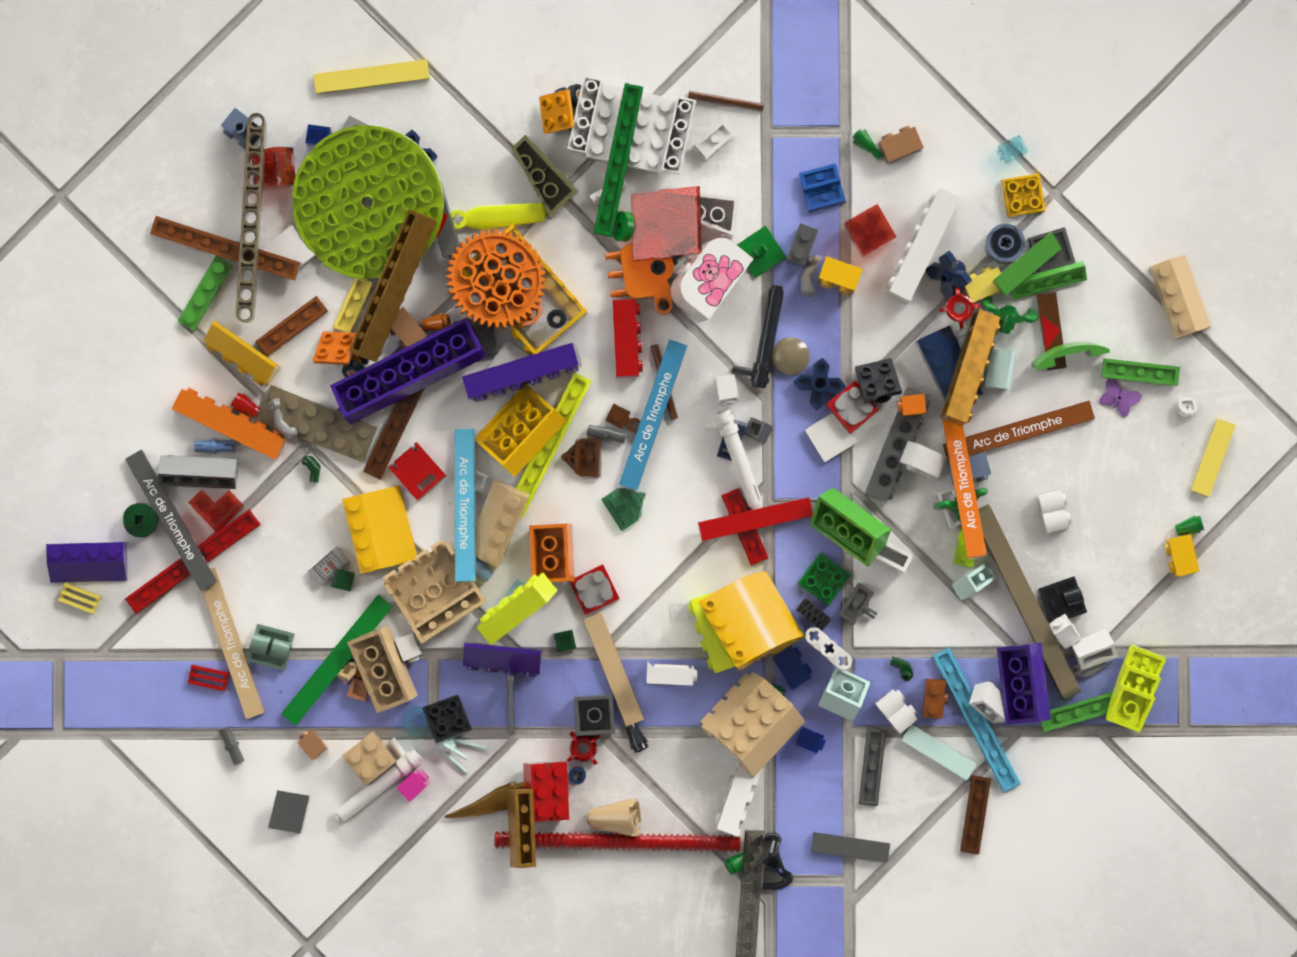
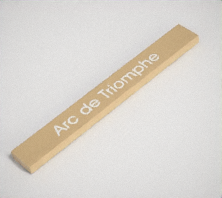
M214 567L211 570L218 582L202 592L245 718L248 719L265 713L216 568Z

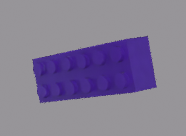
M569 343L462 376L468 399L474 400V402H481L487 400L489 395L495 397L506 394L505 390L508 389L513 391L523 389L524 384L529 383L532 386L542 383L544 378L550 380L561 377L560 373L563 372L568 374L578 372V368L582 367L576 344Z

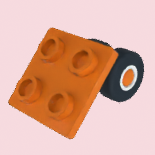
M322 332L312 359L314 363L343 365L342 374L345 377L364 369L363 364H368L369 360L349 351L356 333Z

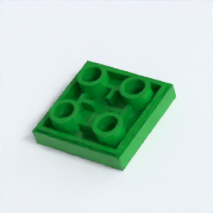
M819 553L797 584L829 606L851 575Z

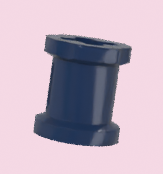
M573 767L569 772L570 781L573 784L584 782L586 771L582 767ZM573 771H576V772L581 771V772H582V775H581V778H582V779H581V780H579L578 778H577V779H573V776H574Z

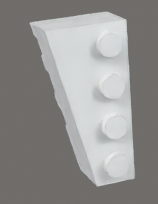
M662 189L660 209L734 237L739 198Z
M736 758L733 767L736 768L735 775H730L727 784L730 787L728 794L724 793L721 804L724 805L721 812H717L714 822L717 823L716 827L718 830L739 837L740 827L745 820L747 808L751 803L753 791L756 788L762 769L753 778L739 765L741 761Z

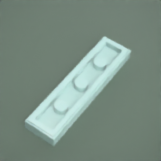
M912 724L901 739L906 744L965 780H968L977 765Z

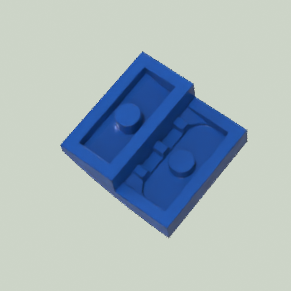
M836 163L799 173L809 213L846 203Z

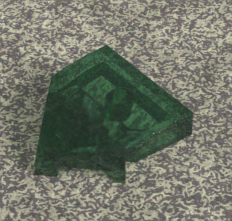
M623 487L621 489L617 488L601 500L620 530L623 531L642 517V507L646 493L628 490Z

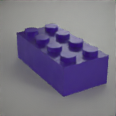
M1042 643L998 647L997 655L1006 724L1051 720Z

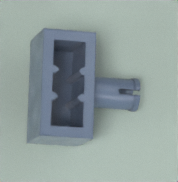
M234 108L221 126L224 128L223 133L231 139L233 137L238 139V145L246 150L248 117ZM252 123L254 127H259L256 123ZM254 137L251 141L252 146H258L261 138Z

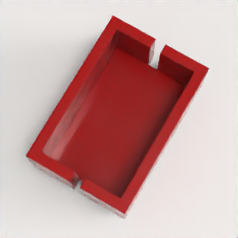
M567 762L523 763L524 789H533L534 822L569 820Z

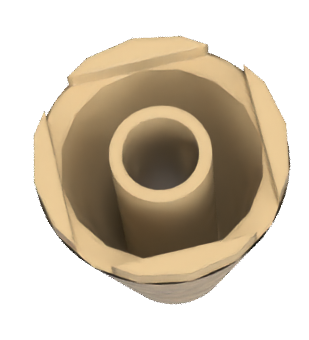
M631 798L593 808L590 810V813H587V824H590L593 829L638 837L641 827H637L638 822H641L639 801H636L637 798Z

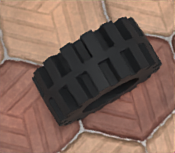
M806 598L796 609L821 631L832 620Z

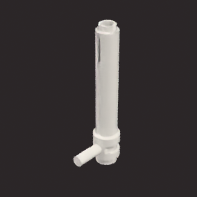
M730 409L719 411L715 414L716 422L706 424L705 430L713 431L719 429L721 437L725 440L748 507H751V510L762 507L761 503L763 501L741 443L737 423H734V415L730 412Z
M395 738L391 739L389 743L400 758L397 759V762L336 809V813H334L336 819L340 823L346 822L402 777L411 774L414 768L420 767L424 759L416 749L405 752Z

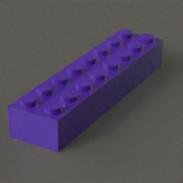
M464 318L330 385L344 419L352 425L486 358L487 354L473 324L469 319Z

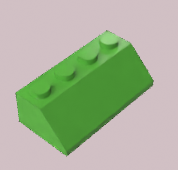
M834 488L818 496L810 522L813 528L867 567L871 565L887 544L891 531L889 527Z

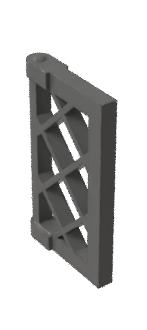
M510 675L507 676L508 735L512 736L515 735L514 676Z

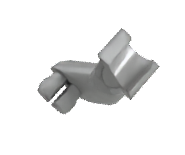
M810 255L808 257L809 265L805 267L800 277L801 293L808 298H812L815 294L811 284V276L815 271V266L822 259L818 255Z
M273 399V401L268 403V408L274 412L272 415L276 429L287 439L296 437L298 434L297 429L290 427L283 420L282 412L280 413V399Z
M1113 661L1109 663L1103 662L1083 671L1076 664L1072 666L1071 671L1075 677H1091L1100 671L1101 667L1104 665L1109 666Z

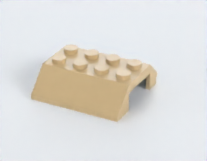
M442 539L430 546L431 552L426 549L414 557L416 562L413 563L410 559L399 566L400 572L398 574L393 570L383 577L385 580L383 583L384 587L395 600L421 644L486 603L475 582H455V551L448 541L444 543Z
M752 672L751 674L745 673L737 682L740 686L734 685L724 695L726 701L721 698L711 709L713 714L708 712L700 723L702 731L710 738L714 736L741 761L739 765L754 778L805 721L790 701L766 679Z

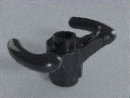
M778 833L762 834L756 837L749 844V847L754 849L760 843L771 840L769 853L763 858V866L767 871L776 872L783 877V880L777 883L764 882L762 888L766 890H779L787 887L793 882V874L784 868L780 857L779 846L782 838Z

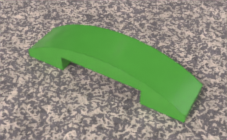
M1091 342L1067 343L1041 354L1031 363V367L1041 370L1056 366L1054 358L1083 351L1087 355L1094 357L1110 353V350L1107 347Z

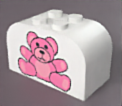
M717 238L700 245L696 250L693 249L687 256L689 259L685 265L682 264L676 271L678 275L671 285V297L678 307L698 323L711 318L753 260L750 255L729 239Z

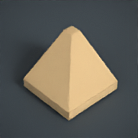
M348 662L337 676L344 684H347L359 669L356 663Z

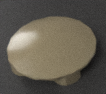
M793 337L783 338L777 342L772 354L774 366L785 375H794L803 371L808 365L810 358L809 349L806 344L800 339Z

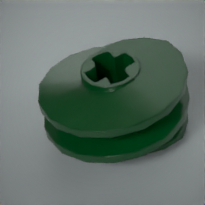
M135 503L125 510L123 524L130 535L143 538L151 535L156 530L158 516L151 506L144 503ZM138 516L144 517L142 520L143 524H137Z

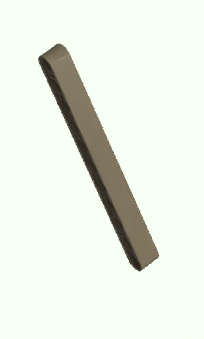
M260 113L251 114L247 122L236 317L243 323H250L254 320L256 309L267 121ZM261 118V126L254 127L252 124L253 120ZM260 137V145L252 146V139ZM253 156L260 158L258 165L253 166L250 164V159ZM252 175H257L259 178L255 185L249 183V178ZM251 194L257 195V201L254 204L248 203V197ZM250 213L256 215V220L253 223L247 222V216ZM250 232L254 233V241L246 242V235ZM247 252H253L254 258L250 262L244 259V255ZM246 271H251L253 274L252 279L249 281L243 279V274ZM245 290L251 291V298L248 300H243L242 293ZM248 309L250 311L248 319L241 318L242 310Z
M987 504L979 508L985 544L1034 643H1042L1044 664L1061 698L1066 700L1080 693V687L990 505Z

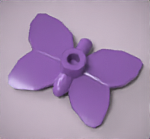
M1107 379V392L1101 396L1099 403L1104 405L1113 403V407L1117 406L1121 416L1126 417L1130 411V405L1138 403L1142 395L1137 391L1125 393V388H1122L1120 391V385L1116 379Z

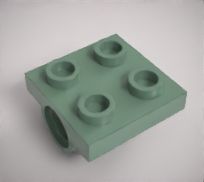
M257 624L251 640L247 661L285 671L295 633Z

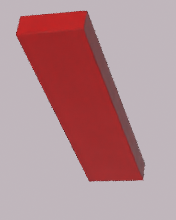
M739 488L721 495L729 515L748 511ZM757 529L737 533L751 566L768 559Z

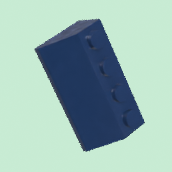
M950 325L915 342L944 402L961 353V347ZM978 387L976 393L978 396L983 394L980 387Z

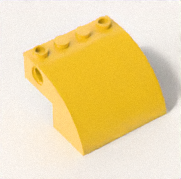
M766 571L741 578L698 601L739 671L769 653L771 656H774L805 637Z

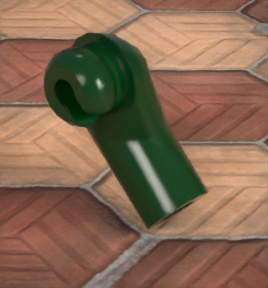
M304 456L302 464L310 470L309 482L318 483L321 470L320 464L313 456Z
M892 656L890 665L899 668L904 681H910L913 677L910 663Z

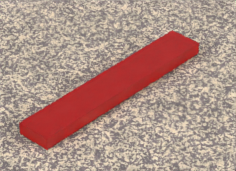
M807 497L701 521L697 524L701 541H706L813 516L810 498Z

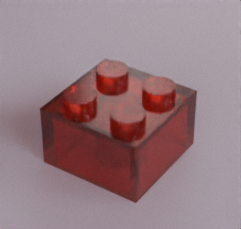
M878 204L843 224L861 258L896 239L894 231Z

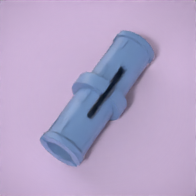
M212 438V440L194 441L195 452H234L233 446H227L234 445L233 439L216 440V438Z

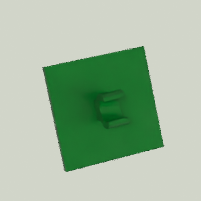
M766 225L737 244L738 247L753 258L748 269L754 278H757L787 257Z

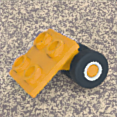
M580 84L570 85L567 90L566 87L555 90L554 93L539 97L544 134L574 128L572 107L577 108L581 91Z

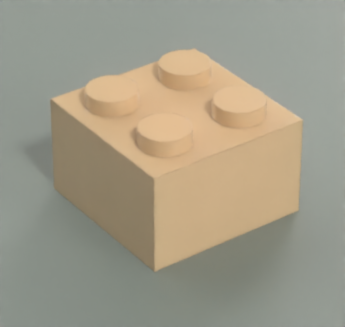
M372 731L342 755L366 786L397 762L395 756L375 731Z

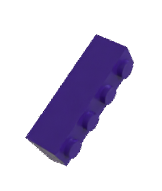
M127 542L46 544V561L50 583L128 581Z
M464 643L463 666H467V670L478 671V667L486 668V672L497 673V670L500 669L505 670V674L516 675L517 671L524 672V676L535 677L536 673L540 674L542 650Z

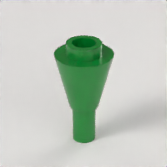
M859 129L854 133L852 143L870 152L877 160L883 156L875 147L866 129L863 131Z

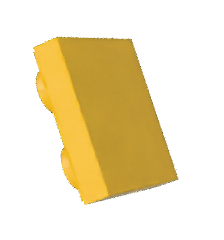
M1039 173L1001 180L1007 218L1046 211Z

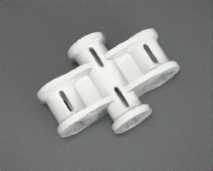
M816 627L806 630L805 640L823 656H826L832 664L842 670L848 669L851 666V656L841 647L837 646L834 641L830 640L824 632ZM817 631L818 640L813 639L811 641L809 639L811 637L809 632ZM832 644V652L825 653L824 651L826 650V648L824 647V645ZM846 656L847 665L842 664L840 666L838 658Z

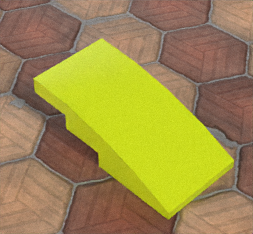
M1131 644L1116 680L1105 719L1140 733L1156 699L1154 693L1161 680L1159 675L1167 659Z

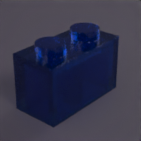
M792 645L772 656L773 661L791 690L812 678L810 674L813 673L807 663H802L800 659L802 654L797 646L793 648Z

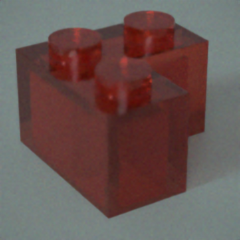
M203 490L199 491L188 502L216 533L245 508L230 490L215 503Z

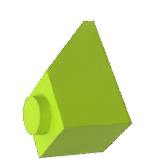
M960 526L952 564L973 568L975 558L967 559L962 527Z

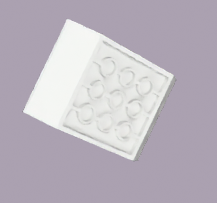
M584 76L574 117V128L571 131L567 150L588 159L608 163L623 88L604 84L602 79ZM643 92L627 167L656 174L680 175L696 100L677 96V99Z

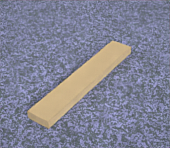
M602 613L583 619L626 727L644 720Z

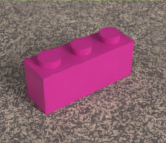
M416 769L397 789L411 802L430 784L428 781L430 777L425 771Z

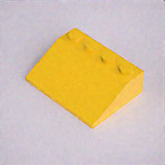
M524 384V388L518 390L475 437V441L514 477L519 474L567 422L557 410L527 384Z
M400 485L342 499L361 574L404 564L410 559L415 561L414 557L417 555Z

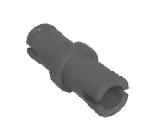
M588 425L586 434L587 436L603 439L604 442L609 440L623 444L626 437L625 432L612 430L608 426L603 428Z
M230 727L219 730L226 746L224 749L228 751L234 766L244 762L245 760L238 747L239 742L235 740Z

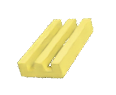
M65 582L58 601L95 614L101 596ZM70 588L77 592L96 598L95 602H93L86 598L67 592V589ZM65 595L72 597L79 601L90 604L93 607L92 609L73 601L67 600L64 597Z

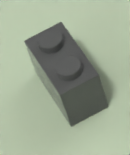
M800 223L786 262L802 268L805 267L818 232L817 229Z

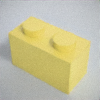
M993 266L982 270L983 274L978 276L975 273L969 275L972 282L963 289L966 296L972 300V303L1001 292L993 283V280L1001 274L999 267L993 268Z

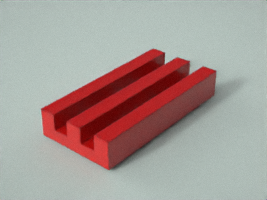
M191 664L187 683L226 691L230 672ZM195 669L224 675L225 677L221 679L195 673ZM193 677L223 683V686L195 681Z

